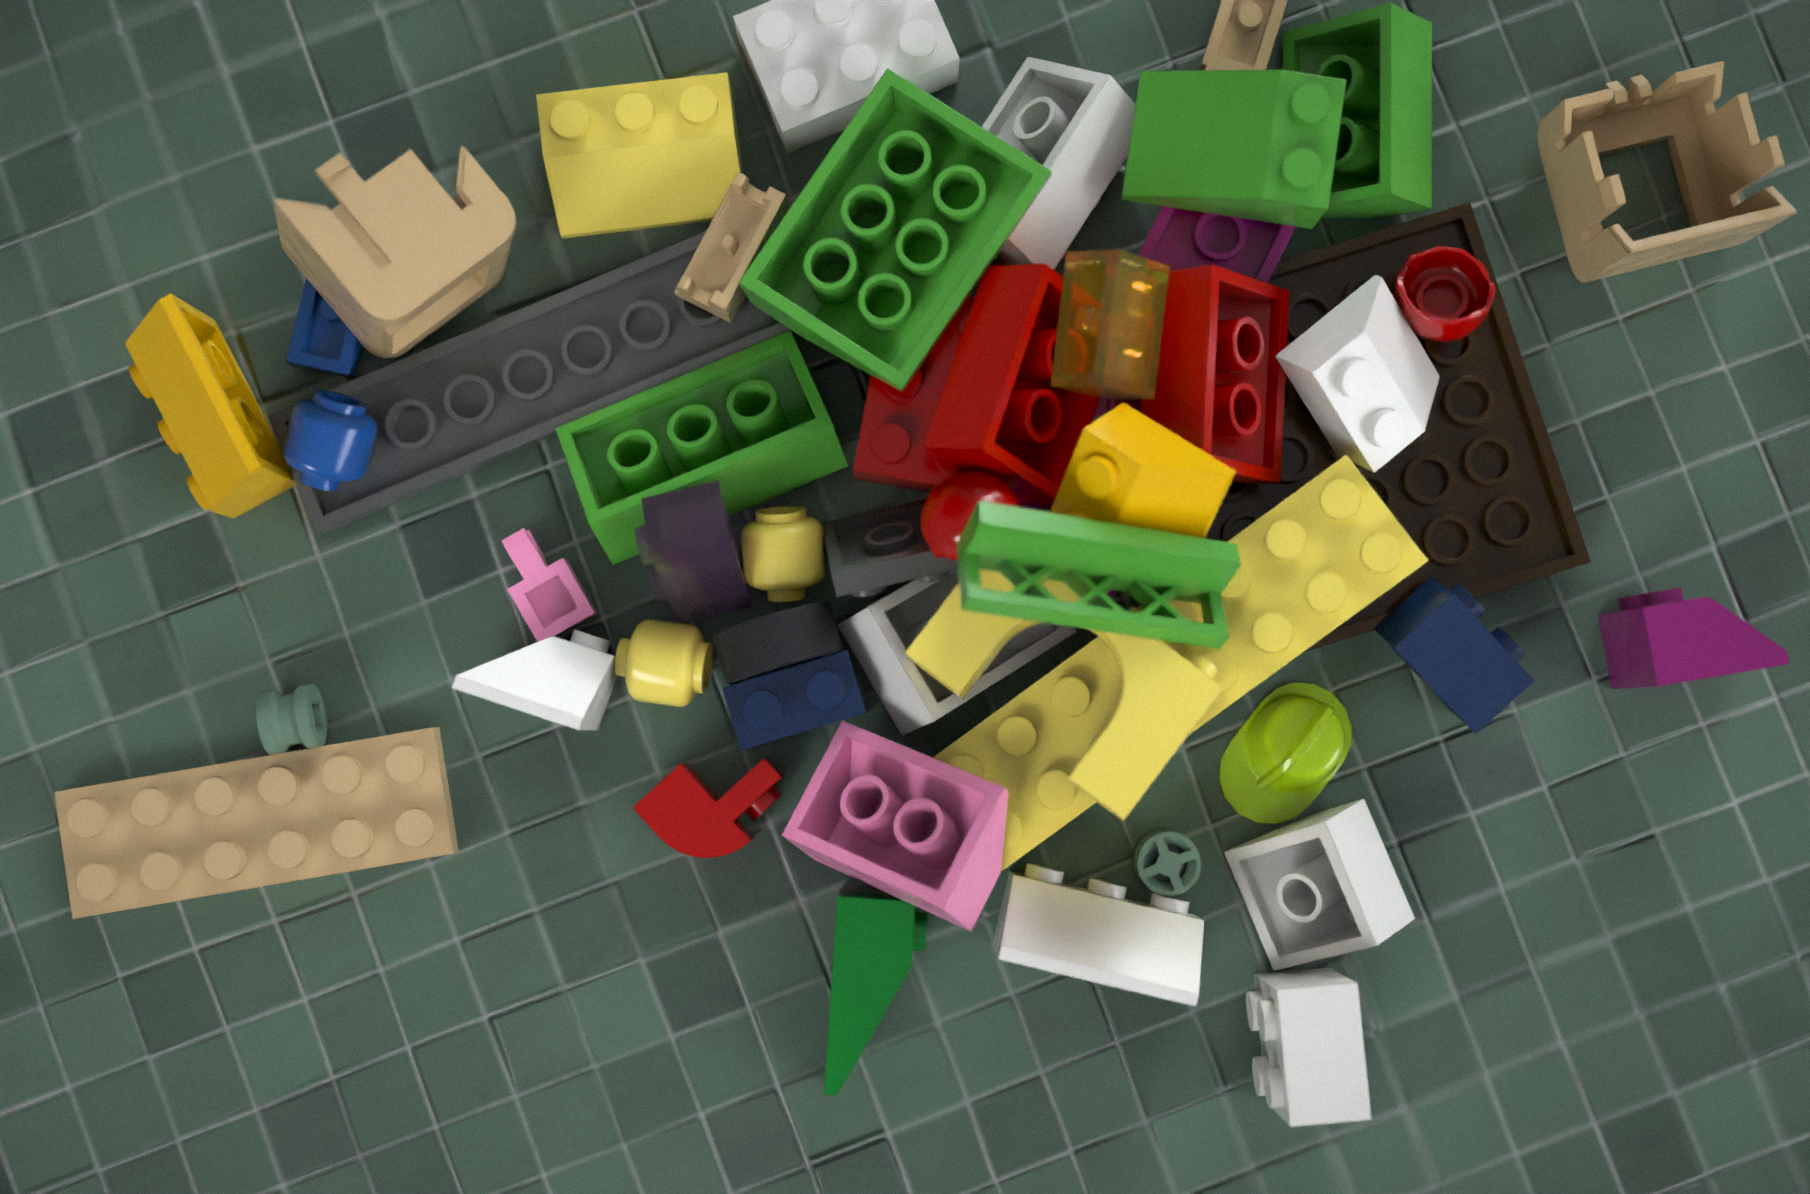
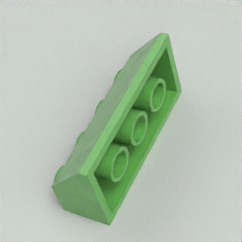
M791 330L555 428L588 523L613 565L848 466L832 421Z

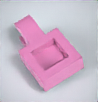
M523 528L501 540L524 579L507 590L537 642L551 636L557 637L597 614L595 607L568 560L561 558L548 565L539 544L530 530L526 531Z

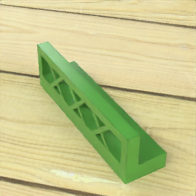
M978 501L957 542L962 610L1221 649L1229 638L1221 593L1241 566L1238 546L1235 543ZM979 569L1000 572L1016 588L1010 592L981 588ZM1047 580L1064 582L1081 599L1075 603L1058 600L1042 584ZM1111 590L1128 592L1145 609L1140 613L1125 611L1106 594ZM1173 600L1201 604L1204 623L1187 620L1170 603Z

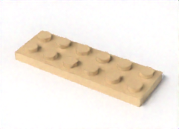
M439 727L54 792L72 919L459 852Z

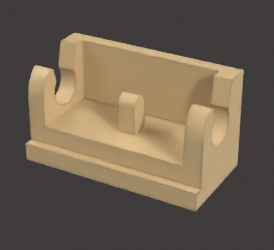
M736 173L723 201L674 291L676 296L731 324L746 297L739 281L789 211L786 194L771 186L766 192H763L752 186L748 182L747 176L742 173Z

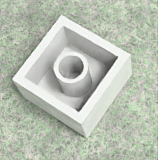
M1330 967L1254 974L1255 991L1246 993V1010L1251 1031H1259L1262 1056L1253 1057L1252 1059L1253 1081L1257 1096H1266L1268 1107L1272 1108L1290 1127L1371 1120L1358 983Z

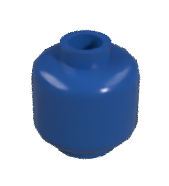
M316 390L313 398L303 399L294 406L282 455L290 466L301 472L300 482L313 488L336 491L339 488L340 482L356 481L365 475L378 431L376 421L365 412L367 407L365 402L337 392Z

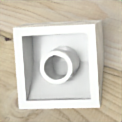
M1374 275L1275 356L1336 454L1342 457L1347 455L1352 462L1375 473L1425 432L1440 376L1381 276Z
M1364 799L1312 814L1224 852L1274 971L1378 946L1415 919Z

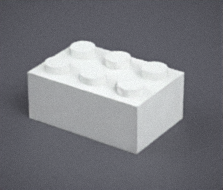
M771 0L733 16L739 43L786 153L845 130L887 68L928 94L958 83L960 58L935 0Z

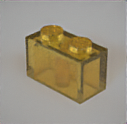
M1119 249L1066 253L1051 386L1102 399H1154L1170 266Z

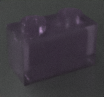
M719 481L641 498L645 525L635 527L639 554L643 565H649L651 582L657 602L669 601L676 622L684 623L752 607L748 583L744 577L742 553Z

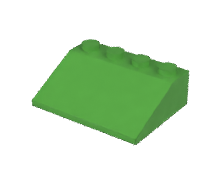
M887 68L743 275L739 284L750 303L806 340L904 392L1050 179L1052 171Z

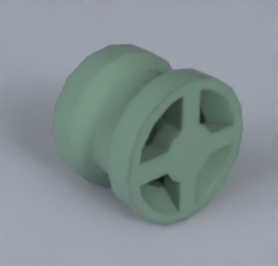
M315 684L299 685L293 693L282 695L276 690L262 691L258 694L256 700L257 728L263 747L268 754L285 753L290 745L303 744L307 748L322 747L326 743V711L321 693Z
M1166 829L1153 830L1142 836L1134 846L1131 858L1133 873L1139 882L1156 894L1164 896L1180 895L1192 888L1199 878L1202 865L1200 853L1193 841L1181 833Z

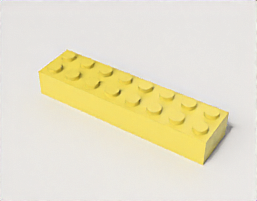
M1347 455L1228 541L1229 543L1237 544L1241 566L1221 593L1229 636L1221 649L1161 640L1179 654L1186 647L1191 648L1219 670L1214 680L1224 688L1190 734L1428 561ZM1173 600L1170 603L1187 620L1204 623L1201 604ZM1140 605L1137 609L1143 611L1145 608ZM1099 637L1088 643L933 757L1003 786L1009 791L1001 872L1097 803L1071 783L1068 777L1109 725L1122 699L1123 683L1118 662L1110 648Z

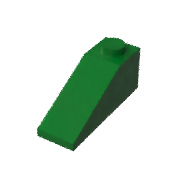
M841 891L838 893L824 1095H838L911 969L912 951L925 952L927 913L915 912L914 905L892 895Z

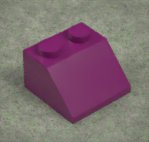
M1681 587L1618 598L1620 611L1598 615L1612 689L1658 687L1789 664L1787 651L1709 596L1684 600Z

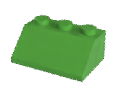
M1388 3L1283 32V70L1346 80L1329 206L1321 218L1380 219L1432 209V22L1393 3Z

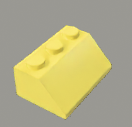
M727 72L536 94L543 160L562 239L712 221L736 173H742L734 95Z

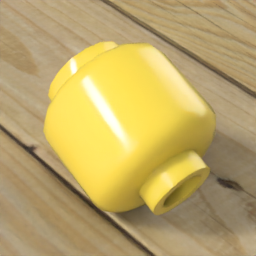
M776 506L755 511L756 520L749 522L741 530L745 580L751 587L766 590L768 592V600L788 602L805 598V588L816 585L826 575L824 529L822 524L817 519L807 516L806 508L801 506Z
M647 619L637 625L631 639L621 638L615 657V673L617 676L625 677L628 693L636 701L684 707L694 700L697 693L705 694L707 692L713 669L712 643L704 642L701 631L695 625Z

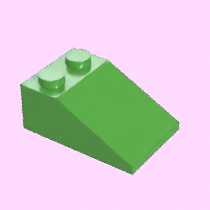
M1287 70L1141 71L1121 200L1312 229L1328 210L1346 80Z

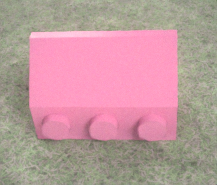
M842 721L782 836L812 859L966 930L972 931L1001 873L1009 791L996 783Z

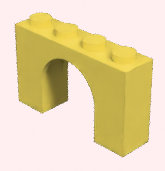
M979 569L981 588L1010 592L1016 588L1000 572ZM1047 580L1042 584L1058 600L1075 603L1081 599L1064 582ZM959 582L905 654L913 663L963 700L1010 639L1028 627L1045 622L962 610ZM1133 606L1128 610L1131 612H1141ZM1088 629L1101 638L1114 654L1122 675L1123 693L1115 716L1068 778L1076 787L1121 821H1124L1224 687L1214 680L1219 670L1206 658L1189 647H1186L1179 654L1161 640Z

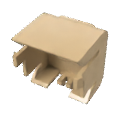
M1724 61L1675 72L1653 92L1650 82L1643 75L1630 77L1626 80L1629 88L1628 91L1618 81L1605 83L1601 91L1564 99L1541 120L1537 133L1540 157L1572 272L1581 283L1744 244L1796 214V209L1773 186L1762 189L1743 202L1740 201V192L1776 169L1784 167L1785 163L1777 135L1767 137L1760 142L1747 92L1736 95L1715 111L1714 102L1721 97ZM1667 140L1690 228L1633 241L1619 224L1611 225L1603 230L1601 221L1627 202L1619 174L1604 178L1599 156Z
M464 146L460 148L454 201L411 149L365 182L341 153L317 168L315 174L340 203L331 211L325 205L282 199L273 200L281 247L364 348L373 355L384 359L397 358L406 354L493 289L502 280L516 224L515 211L509 199L500 191Z

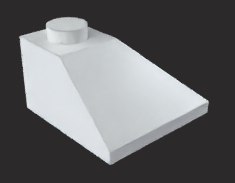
M574 629L570 641L551 636L458 674L455 677L452 688L576 730H599L617 677L615 673L616 656L607 653L611 641Z

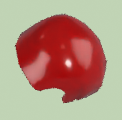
M1436 246L1418 254L1410 255L1398 273L1394 286V299L1414 333L1422 339L1443 343L1462 339L1475 331L1487 318L1495 295V285L1489 279V274L1482 262L1464 249Z
M971 469L952 474L931 490L921 511V530L935 558L945 557L954 561L958 560L957 542L978 501L1022 508L1016 494L1005 480L992 472Z

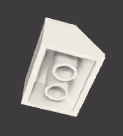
M1027 57L983 124L982 128L1052 171V176L996 257L1009 265L1045 263L1054 270L1127 158L1135 103L1111 75Z
M1031 863L1026 864L1024 874L1009 871L993 940V948L999 960L1183 1004L1197 1005L1200 988L1204 920L1188 913L1189 901L1152 893L1150 904L1125 898L1126 886L1089 878L1087 889L1062 883L1063 871Z

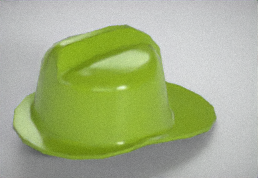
M1294 682L1276 688L1263 699L1231 739L1221 757L1219 781L1225 799L1235 811L1256 823L1277 824L1297 817L1310 806L1342 766L1350 750L1352 726L1345 707L1331 692L1316 684Z

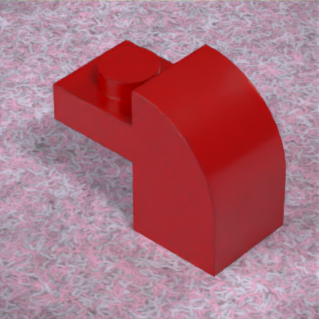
M768 757L763 758L719 798L688 763H681L632 808L664 843L676 851L699 858L721 857L737 851L755 838L738 818L746 812L753 820H756L782 796L775 785L785 775Z

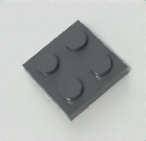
M927 499L821 523L824 529L826 550L837 597L849 594L855 597L873 596L884 591L888 585L909 580L933 582L945 578L952 570L958 569V560L954 561L945 557L935 558L925 541L921 530V511Z

